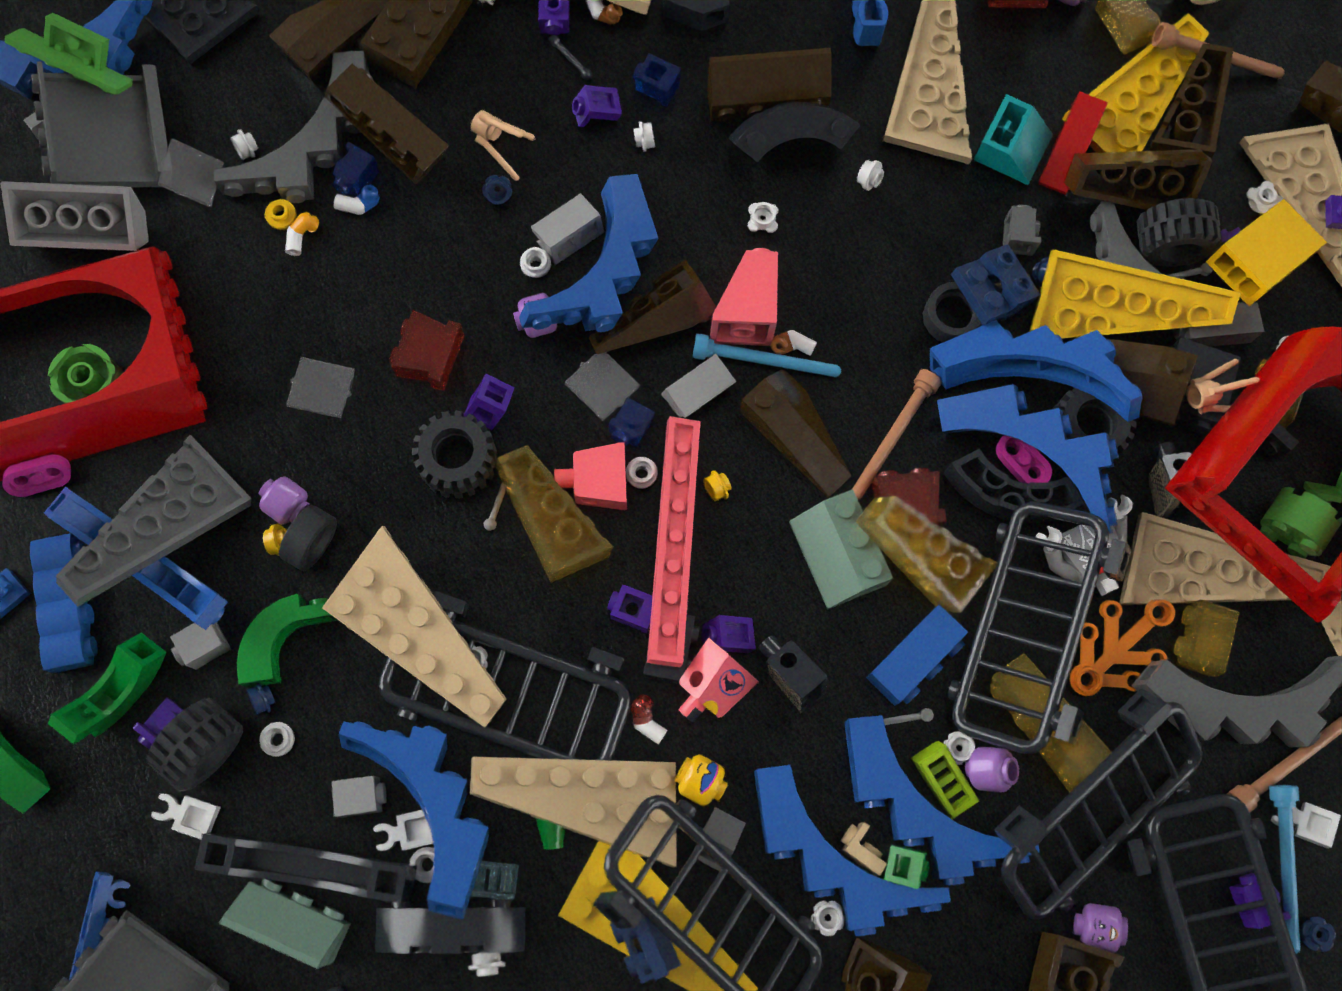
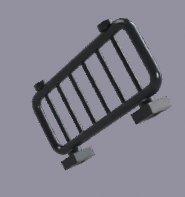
M1029 501L1021 504L1014 510L1009 524L1000 523L998 526L996 541L1003 544L961 681L953 680L948 690V698L955 700L952 713L954 724L961 733L968 737L1023 754L1040 752L1047 746L1053 731H1056L1054 738L1071 745L1076 744L1085 712L1067 704H1064L1061 712L1059 711L1100 569L1104 567L1103 572L1109 579L1123 582L1132 551L1127 542L1112 539L1110 548H1107L1109 530L1107 524L1099 516L1043 502ZM1037 514L1089 526L1095 532L1092 550L1020 534L1023 521L1027 516ZM1020 540L1089 557L1082 583L1010 565L1017 541ZM1008 571L1080 589L1073 614L1070 615L1001 597ZM1002 603L1070 621L1063 648L991 628L998 604ZM989 634L1061 654L1054 679L1050 680L982 660ZM979 667L1050 686L1051 689L1044 713L972 692ZM970 698L1040 719L1041 723L1036 737L1032 740H1023L970 723L966 718V710Z
M437 591L434 592V597L451 619L452 624L461 637L469 639L468 645L471 651L475 642L500 650L490 675L494 682L506 653L531 661L506 731L488 725L484 728L475 720L449 712L451 703L448 700H445L442 709L417 700L423 686V682L419 679L411 698L397 693L392 687V680L399 664L389 657L386 659L378 685L384 700L399 708L397 715L416 721L418 715L539 759L583 760L575 757L599 687L601 686L614 691L619 697V704L603 749L597 759L612 761L632 705V695L628 686L618 678L611 676L612 671L620 672L624 658L592 647L588 662L594 665L590 669L456 621L455 618L457 615L465 618L470 605L463 600ZM539 664L559 671L562 675L538 741L535 743L513 735L512 731L536 666ZM568 675L592 683L593 687L569 754H566L543 744Z
M1140 689L1117 711L1122 721L1136 729L1048 815L1040 821L1024 808L1018 806L994 829L999 838L1012 847L1004 859L1001 874L1006 886L1028 918L1041 920L1048 917L1055 910L1059 912L1071 910L1074 906V899L1071 894L1147 820L1154 810L1158 809L1172 794L1184 796L1190 792L1191 784L1188 778L1199 767L1203 756V749L1191 720L1180 703L1165 702ZM1172 715L1189 750L1186 761L1177 770L1157 731V728ZM1150 735H1152L1171 774L1154 793L1133 754ZM1126 758H1128L1148 797L1130 816L1109 777ZM1103 781L1124 819V822L1107 839L1085 801V798ZM1078 805H1080L1101 843L1083 863L1060 824ZM1054 829L1077 866V869L1059 886L1035 848ZM1029 853L1033 856L1053 890L1037 906H1035L1016 875L1018 864Z
M1215 794L1163 806L1154 810L1147 818L1145 825L1148 843L1143 844L1142 839L1139 837L1127 839L1124 843L1135 875L1141 876L1152 873L1150 864H1155L1193 991H1230L1287 978L1289 979L1292 991H1308L1259 840L1266 839V832L1261 819H1252L1245 803L1230 794ZM1218 808H1229L1236 815L1240 830L1165 847L1163 845L1159 828L1166 820ZM1243 837L1251 861L1250 865L1174 881L1166 853ZM1254 871L1262 900L1185 916L1177 888ZM1260 907L1266 908L1274 935L1196 952L1188 923ZM1277 942L1286 971L1207 987L1199 962L1200 958Z
M662 795L647 797L638 806L612 843L604 859L606 878L617 891L600 893L593 906L618 929L636 928L642 917L645 916L724 991H745L737 982L774 920H776L793 938L762 991H771L798 942L809 952L810 964L795 991H812L824 966L822 948L811 935L815 929V924L809 918L798 915L796 919L792 917L692 820L697 811L689 802L679 800L676 804L668 797ZM660 809L673 823L631 883L620 872L619 860L654 810ZM680 827L697 844V847L656 907L637 888L677 828ZM704 850L722 869L684 929L681 930L663 911ZM728 873L746 892L708 954H706L688 935ZM752 897L770 915L731 978L713 961V958Z

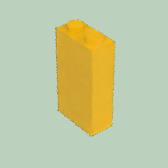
M1283 199L1224 243L1206 263L1234 291L1241 292L1240 298L1248 306H1251L1308 260L1327 241Z

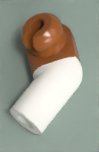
M586 0L594 19L609 25L620 21L622 8L618 4L614 5L611 3L606 6L603 5L602 0Z
M789 330L773 337L770 346L772 351L779 355L797 349L811 356L817 342L794 330Z

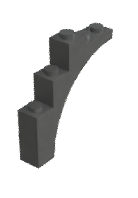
M364 51L333 53L332 75L329 85L352 63L357 68H363L369 73V65ZM324 97L313 117L287 143L262 158L239 166L214 170V182L222 195L239 197L247 193L267 195L278 191L283 200L291 203L313 200V167L331 168L334 165H343L342 132L352 134L361 132Z
M1102 201L1090 219L1091 230L1096 233L1097 258L1101 261L1161 274L1144 259L1131 243L1120 223L1115 204ZM1238 303L1232 324L1172 329V332L1177 340L1181 337L1211 347L1251 343L1264 332L1258 303H1253L1251 306H1248L1246 303Z
M1342 656L1327 657L1310 675L1296 684L1263 696L1235 695L1211 688L1187 676L1167 659L1152 661L1132 684V687L1137 691L1143 689L1165 702L1180 703L1185 708L1200 741L1211 740L1219 733L1222 727L1239 744H1259L1267 739L1272 731L1288 747H1309L1319 740L1321 736L1320 731L1327 723L1318 713L1330 704L1331 700L1329 697L1333 692L1342 687ZM1173 715L1167 718L1179 730Z

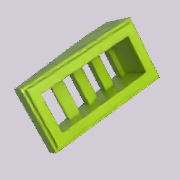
M936 741L911 758L950 819L953 820L979 802V799L945 744ZM941 757L939 761L928 767L929 764ZM946 767L949 769L948 772L935 779L934 775ZM955 779L957 781L956 784L944 792L941 788ZM963 790L965 795L950 804L948 799Z

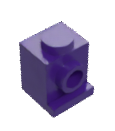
M539 0L538 20L540 33H548L550 35L569 34L570 0Z
M485 374L482 382L470 398L464 417H467L470 413L476 417L477 422L481 420L486 425V428L493 430L507 410L514 387Z
M622 584L620 592L614 591L607 606V609L612 611L610 614L611 619L648 634L651 620L652 595ZM629 605L638 607V612L635 615H629L626 612V608Z
M1254 873L1239 877L1241 883L1229 887L1236 905L1262 900ZM1274 887L1278 901L1280 903L1279 893L1277 889ZM1265 907L1239 912L1246 928L1261 929L1271 925ZM1282 911L1285 920L1291 919L1289 911Z

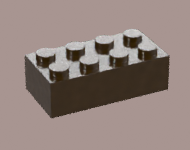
M389 0L361 41V48L364 51L367 63L416 89L473 0Z

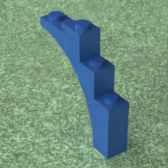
M116 0L101 15L82 26L109 39L107 68L123 75L131 66L135 53L127 45L135 37L139 24L143 17L149 13L154 0ZM0 40V85L28 99H31L34 94L32 91L31 74H37V61L42 62L43 73H70L48 66L44 61L32 55L23 54L16 48L6 44L5 41Z
M638 174L608 178L601 192L605 209L606 235L599 260L587 275L570 288L548 298L527 302L519 316L522 329L533 327L536 330L549 327L551 324L558 323L573 325L581 320L585 331L597 330V332H605L614 328L623 314L617 294H624L633 289L641 276L636 258L649 254L658 240Z
M995 320L930 348V370L942 380V385L945 389L969 381L991 377L1021 376L1041 378L1067 384L1091 394L1113 408L1127 422L1139 418L1141 402L1143 400L1138 386L1132 384L1123 375L1120 367L1114 364L1116 349L1109 339H1105L1098 330L1064 344L1061 337L1057 334L1055 335L1047 325L1013 339L1010 331L1004 330Z
M1014 384L937 400L943 432L978 431L998 433L1021 440L1042 451L1058 464L1077 486L1090 513L1099 516L1107 524L1109 534L1113 533L1112 526L1118 525L1114 506L1108 507L1106 494L1111 493V485L1108 474H1102L1101 469L1114 467L1113 459L1119 458L1116 440H1109L1106 432L1068 440L1067 434H1072L1069 414L1063 415V411L1060 408L1023 415L1022 411L1027 410L1024 391H1019L1018 387Z
M67 487L62 490L44 512L48 518L88 545L99 535V530L103 525L113 520ZM166 556L132 575L204 630L210 624L213 625L218 622L225 611L224 606L227 604L225 599Z
M883 715L851 718L844 722L855 803L864 802L865 808L885 806V800L888 799L893 840H903L905 847L925 845L924 837H927L933 879H943L944 885L964 884V877L974 876L972 861H975V868L996 866L995 859L1005 858L1011 851L1012 847L1000 838L981 834L956 823L935 809L915 789L901 769L891 748ZM1037 845L1035 848L1037 849L1038 853L1040 854L1039 845ZM1029 853L1020 863L1030 862L1029 855H1031V853Z
M343 721L339 731L341 747L366 756L388 769L408 788L423 811L431 830L434 846V872L427 898L429 911L463 920L488 843V827L484 826L477 819H459L468 793L467 779H463L461 775L451 771L439 773L447 751V735L435 727L425 726L420 728L413 726L410 737L407 738L404 734L395 730L384 732L373 729L370 725L363 722L352 724Z
M791 765L762 768L754 771L765 853H774V859L795 857L794 850L799 849L805 891H814L815 897L835 895L834 888H839L842 912L845 916L844 926L847 930H854L855 936L876 934L875 927L885 926L882 911H886L887 917L902 916L908 914L907 908L920 906L921 912L942 910L941 903L951 902L949 888L915 889L894 884L868 874L846 860L823 838L808 817L796 790Z

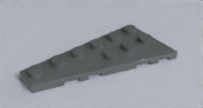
M189 435L176 454L172 453L166 459L165 465L156 475H151L119 509V514L110 523L106 522L99 530V535L88 546H83L56 575V583L78 607L250 507L252 498Z

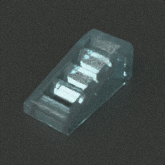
M482 861L471 896L513 900L516 893L518 864ZM486 869H490L488 890H484ZM500 870H502V872H501V881H500V890L498 891L499 878H500Z

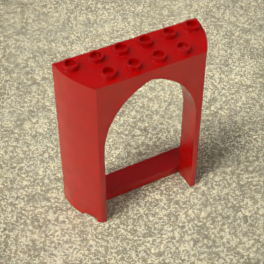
M152 246L0 288V314L62 296L79 293H102L129 300L142 307L151 315L149 332L141 351L129 368L111 384L82 399L0 422V481L3 480L4 471L14 464L46 455H59L71 461L206 421L203 410L207 409V403L202 391L198 392L196 382L200 381V375L194 362L191 363L189 353L193 352V347L187 334L184 335L182 325L186 324V319L181 307H177L175 297H179V291L174 279H170L168 270L172 269V263L166 251L161 252L158 248Z
M1342 327L1311 328L1286 337L1255 375L1260 381L1256 384L1248 385L1165 487L1167 491L1317 623L1326 619L1342 599V552L1318 583L1218 494L1229 486L1303 392L1326 386H1335L1342 392Z

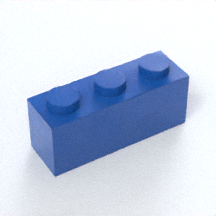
M939 604L866 678L894 706L902 700L908 704L921 691L917 685L925 677L930 681L943 668L939 662L947 654L952 658L963 648L965 643L961 639L968 631Z

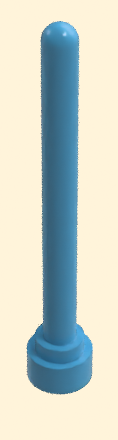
M696 334L692 356L695 359L705 360V357L710 358L712 355L717 354L720 357L837 377L841 374L840 366L835 364L714 343L713 339H709V335Z
M1270 785V800L1274 801V807H1278L1283 911H1289L1291 919L1285 920L1295 953L1297 954L1300 951L1292 808H1296V801H1299V787Z

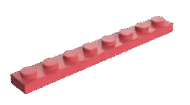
M672 416L669 417L666 428L647 663L681 667L684 658L700 421Z

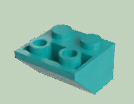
M1006 94L974 160L1028 185L1053 134L1034 106Z

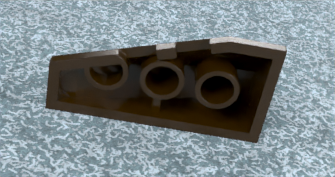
M324 0L290 15L269 37L314 81L333 63V53L345 52L372 26L389 0Z
M686 259L652 282L655 288L647 295L642 296L638 294L631 300L633 304L630 309L621 315L614 328L605 332H597L596 330L589 336V340L597 354L692 328L697 324L708 321L712 317L716 306Z
M1079 337L1069 338L1068 342ZM1109 339L1116 349L1114 364L1120 367L1123 375L1132 384L1137 385L1142 393L1143 400L1139 416L1174 427L1187 394V388L1195 373L1198 355L1166 346Z
M782 369L764 378L742 399L739 412L825 496L830 498L851 477L807 391L787 371Z
M856 938L843 970L842 982L846 983L845 991H926L932 974L904 956L862 938Z

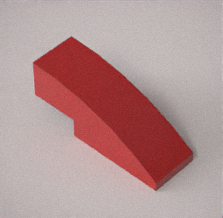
M1081 91L1078 93L1059 132L1038 184L1066 195L1069 188L1064 182L1074 155L1076 153H1086L1108 102Z

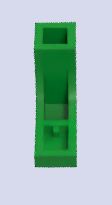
M299 594L282 598L261 611L247 628L240 643L237 657L238 684L246 688H252L255 686V682H259L261 686L281 683L279 654L286 638L295 630L304 626L338 621L322 609L328 598L311 600L309 605L306 606V600Z
M142 632L118 645L109 667L99 681L81 697L52 713L48 724L72 744L79 742L90 734L94 737L99 736L116 723L144 693L156 676L167 652Z
M0 732V798L23 814L50 790L44 772L19 754Z

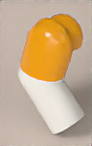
M309 212L301 213L288 227L285 249L287 254L295 256L301 254L303 234L306 230L315 232L318 228L319 219L316 216L310 215Z

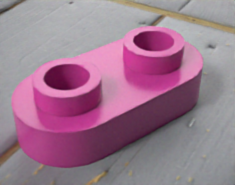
M1005 435L998 441L996 445L997 457L1019 482L1026 484L1030 482L1045 483L1050 480L1052 476L1051 465L1035 447ZM1007 447H1013L1016 450V455L1009 454ZM1028 470L1035 471L1037 473V478H1031L1028 474Z
M46 455L14 464L4 471L2 485L7 493L17 497H25L61 487L70 480L71 465L66 458L59 455Z

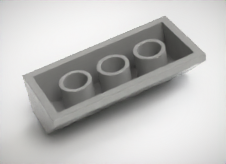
M27 182L0 183L10 246L136 251L149 242L146 213L131 187Z

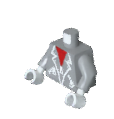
M1121 495V504L1118 507L1117 500L1111 497L1107 500L1108 507L1114 506L1118 524L1117 526H1112L1113 533L1109 534L1107 548H1110L1112 539L1127 542V514L1131 511L1133 504L1124 495ZM1079 525L1061 534L1058 529L1048 526V538L1042 533L1036 534L1035 537L1091 551L1095 540V532L1089 526ZM1044 546L1043 550L1051 571L1064 579L1082 583L1089 557ZM1101 567L1096 583L1101 596L1119 588L1116 580L1109 579L1103 572L1104 567Z

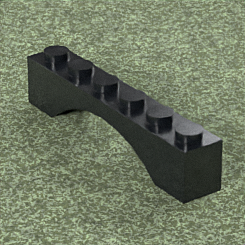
M206 833L202 834L195 870L309 885L365 898L404 903L411 901L417 865L227 834Z

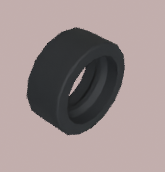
M948 282L938 286L930 295L923 311L924 325L929 334L941 342H946L982 325L956 282ZM947 298L962 301L969 307L972 313L970 323L964 328L946 326L936 314L938 304Z
M313 505L305 508L297 515L286 531L280 544V558L302 571L311 568L329 546L336 530V518Z

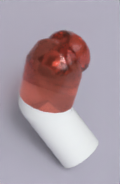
M640 695L631 705L633 725L636 730L659 744L668 730L652 720L651 709L654 705L652 698L648 695Z

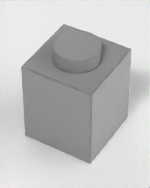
M217 622L213 625L210 624L206 630L193 623L170 636L175 645L171 649L175 659L180 665L185 664L195 670L231 650Z
M367 776L332 781L334 817L343 818L382 812V804L386 803L387 794L385 784L380 783L379 777Z

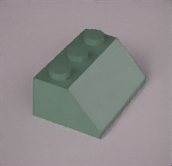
M853 489L824 500L789 521L827 609L885 587L893 579Z
M262 879L261 882L250 881L223 915L219 923L315 968H320L334 962L351 925L350 922L343 920L345 915L343 912L329 906H325L323 911L312 906V898L298 892H294L293 896H290L280 891L282 888L281 884L268 879Z

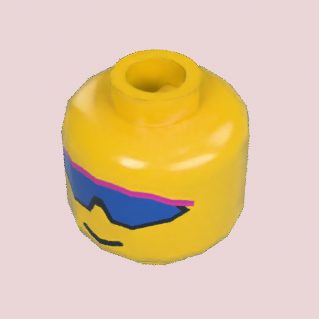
M700 754L692 759L687 757L675 779V782L679 783V793L701 806L708 805L712 799L719 801L728 785L723 780L725 775L724 768Z

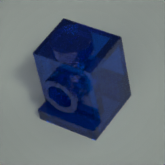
M649 54L644 63L640 62L634 71L633 79L636 80V90L661 101L663 106L668 107L680 86L681 68Z
M348 142L345 146L348 152L344 158H340L335 165L333 172L335 181L332 185L343 195L351 194L357 197L361 194L364 186L371 184L379 173V169L374 156Z

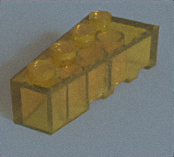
M528 445L498 457L497 472L551 583L610 556L613 546L596 530L594 523L589 517L580 511L573 502L572 497L554 480V476Z
M896 496L874 498L855 521L935 607L940 604L949 612H962L997 564L993 559L986 558L978 553L977 549L953 537L952 533L945 528L938 527L930 522L928 517Z
M1025 653L1005 666L1046 678ZM997 672L992 676L990 684L992 688L990 691L995 699L1044 713L1051 689L1050 686ZM1064 698L1059 709L1061 712L1064 704L1070 705ZM1008 710L1017 726L1025 732L1030 740L1035 738L1041 720ZM1083 719L1075 745L1054 738L1056 731H1053L1047 746L1040 751V754L1069 792L1082 782L1111 753Z

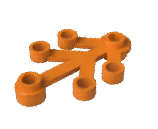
M1151 600L1145 606V615L1118 639L1119 618L1123 611L1122 606L1117 601H1104L1099 608L1100 615L1104 618L1103 654L1094 662V641L1098 638L1099 631L1094 624L1085 622L1083 629L1089 626L1092 634L1087 639L1081 634L1080 664L1072 669L1069 678L1072 689L1083 696H1092L1098 693L1102 687H1121L1129 691H1137L1128 685L1127 679L1129 676L1134 675L1137 680L1141 675L1138 672L1125 671L1122 675L1105 674V672L1113 664L1148 666L1152 662L1151 657L1154 653L1159 654L1160 660H1166V653L1160 649L1152 648L1146 652L1128 650L1155 625L1166 626L1170 624L1175 617L1173 605L1167 600ZM1110 604L1115 607V613L1112 616H1109L1106 612ZM1156 606L1161 609V615L1158 618H1155L1152 613ZM1088 673L1090 675V682L1083 685L1081 676Z

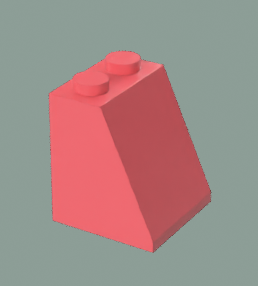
M756 248L752 251L746 250L713 313L710 339H713L714 343L770 346L777 324L778 252L770 251L766 248Z

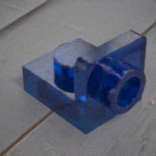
M627 398L616 418H612L609 422L611 437L618 443H624L625 446H628L630 443L637 447L654 419L655 412Z

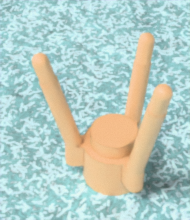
M484 110L479 111L471 123V130L477 134L475 141L484 146L515 181H518V174L488 141L490 139L493 141L498 139L502 130L519 138L524 137L529 140H534L535 136L501 121Z
M1233 359L1200 378L1192 379L1187 388V400L1193 408L1198 409L1200 414L1206 412H1226L1230 406L1216 405L1222 399L1223 392L1256 384L1260 379L1253 377L1224 385L1211 381L1239 363L1238 359Z

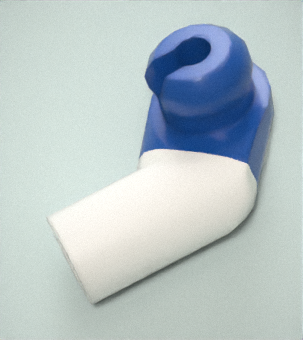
M366 185L363 187L361 194L355 198L337 194L334 200V209L361 215L378 204V190L375 186Z

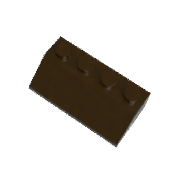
M831 48L710 57L707 94L711 122L720 121L728 123L737 119H749L756 113H761L766 109L775 107L777 104L800 101L829 106L831 100Z

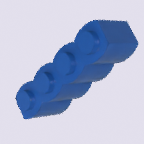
M853 0L852 11L856 18L853 35L857 45L879 46L888 19V8L885 1Z
M71 533L30 542V559L34 572L33 590L37 604L36 620L40 635V659L43 670L51 673L94 665V656L98 653L96 639L90 635V627L94 622L92 606L85 602L77 607L56 583V575L83 546L86 547L83 541H80L79 538Z

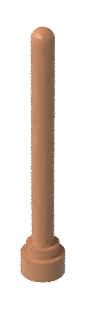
M1164 22L1158 25L1152 38V45L1155 47L1167 49L1168 47L1173 48L1176 46L1198 53L1203 43H1205L1180 35L1174 25ZM1233 52L1232 65L1275 79H1280L1284 75L1282 67Z
M921 369L916 376L913 387L914 393L852 488L858 500L863 497L925 397L935 394L942 384V380L933 372Z
M1342 716L1320 732L1319 740L1312 746L1298 748L1251 785H1237L1227 794L1239 798L1245 803L1249 812L1253 811L1258 806L1259 796L1266 792L1270 785H1275L1342 734Z

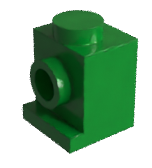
M891 845L884 880L920 889L921 881H926L929 872L930 862L925 860L927 852L901 845Z

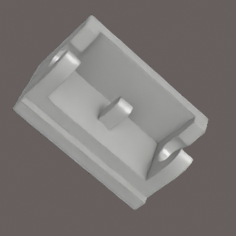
M581 193L531 226L532 231L539 238L537 241L539 246L549 254L550 259L555 265L604 233L600 214Z
M714 354L666 388L661 395L666 399L678 417H684L685 419L733 385L736 380L718 355Z

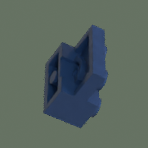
M1008 244L985 252L980 259L959 266L951 273V276L982 325L995 320L1002 322L1023 313L1040 296L1039 291Z
M649 897L648 899L656 906L653 897ZM645 916L642 917L636 928L618 929L614 924H610L617 943L625 942L630 955L625 957L624 960L632 978L639 976L641 983H645L653 978L658 980L668 975V971L681 966L672 942ZM638 937L643 951L635 947L633 942L635 938Z

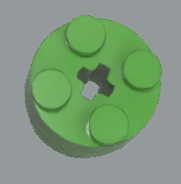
M82 344L83 346L76 348L71 346L57 354L50 364L48 372L51 384L50 389L60 401L66 404L87 397L108 386L124 373L123 369L105 351L95 345Z
M1282 488L1260 521L1262 527L1259 531L1271 541L1276 542L1280 540L1288 545L1287 551L1291 555L1306 559L1307 555L1320 556L1342 524V517L1336 519V509L1311 493L1304 491L1302 496L1292 494L1295 488Z

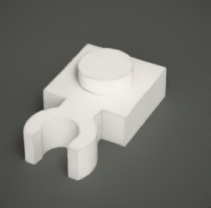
M160 794L159 799L167 801L169 809L164 814L152 812L151 816L160 821L175 819L172 830L201 839L202 834L211 833L221 807L190 796H184L182 804H180L175 796Z
M1307 802L1302 804L1301 810H1298L1297 807L1292 808L1293 825L1296 826L1294 836L1327 849L1331 848L1341 815ZM1274 815L1271 821L1278 825V816Z
M422 810L396 816L398 826L378 824L373 828L374 832L385 830L389 834L388 841L385 844L377 845V850H389L399 841H401L402 851L433 844L431 830Z

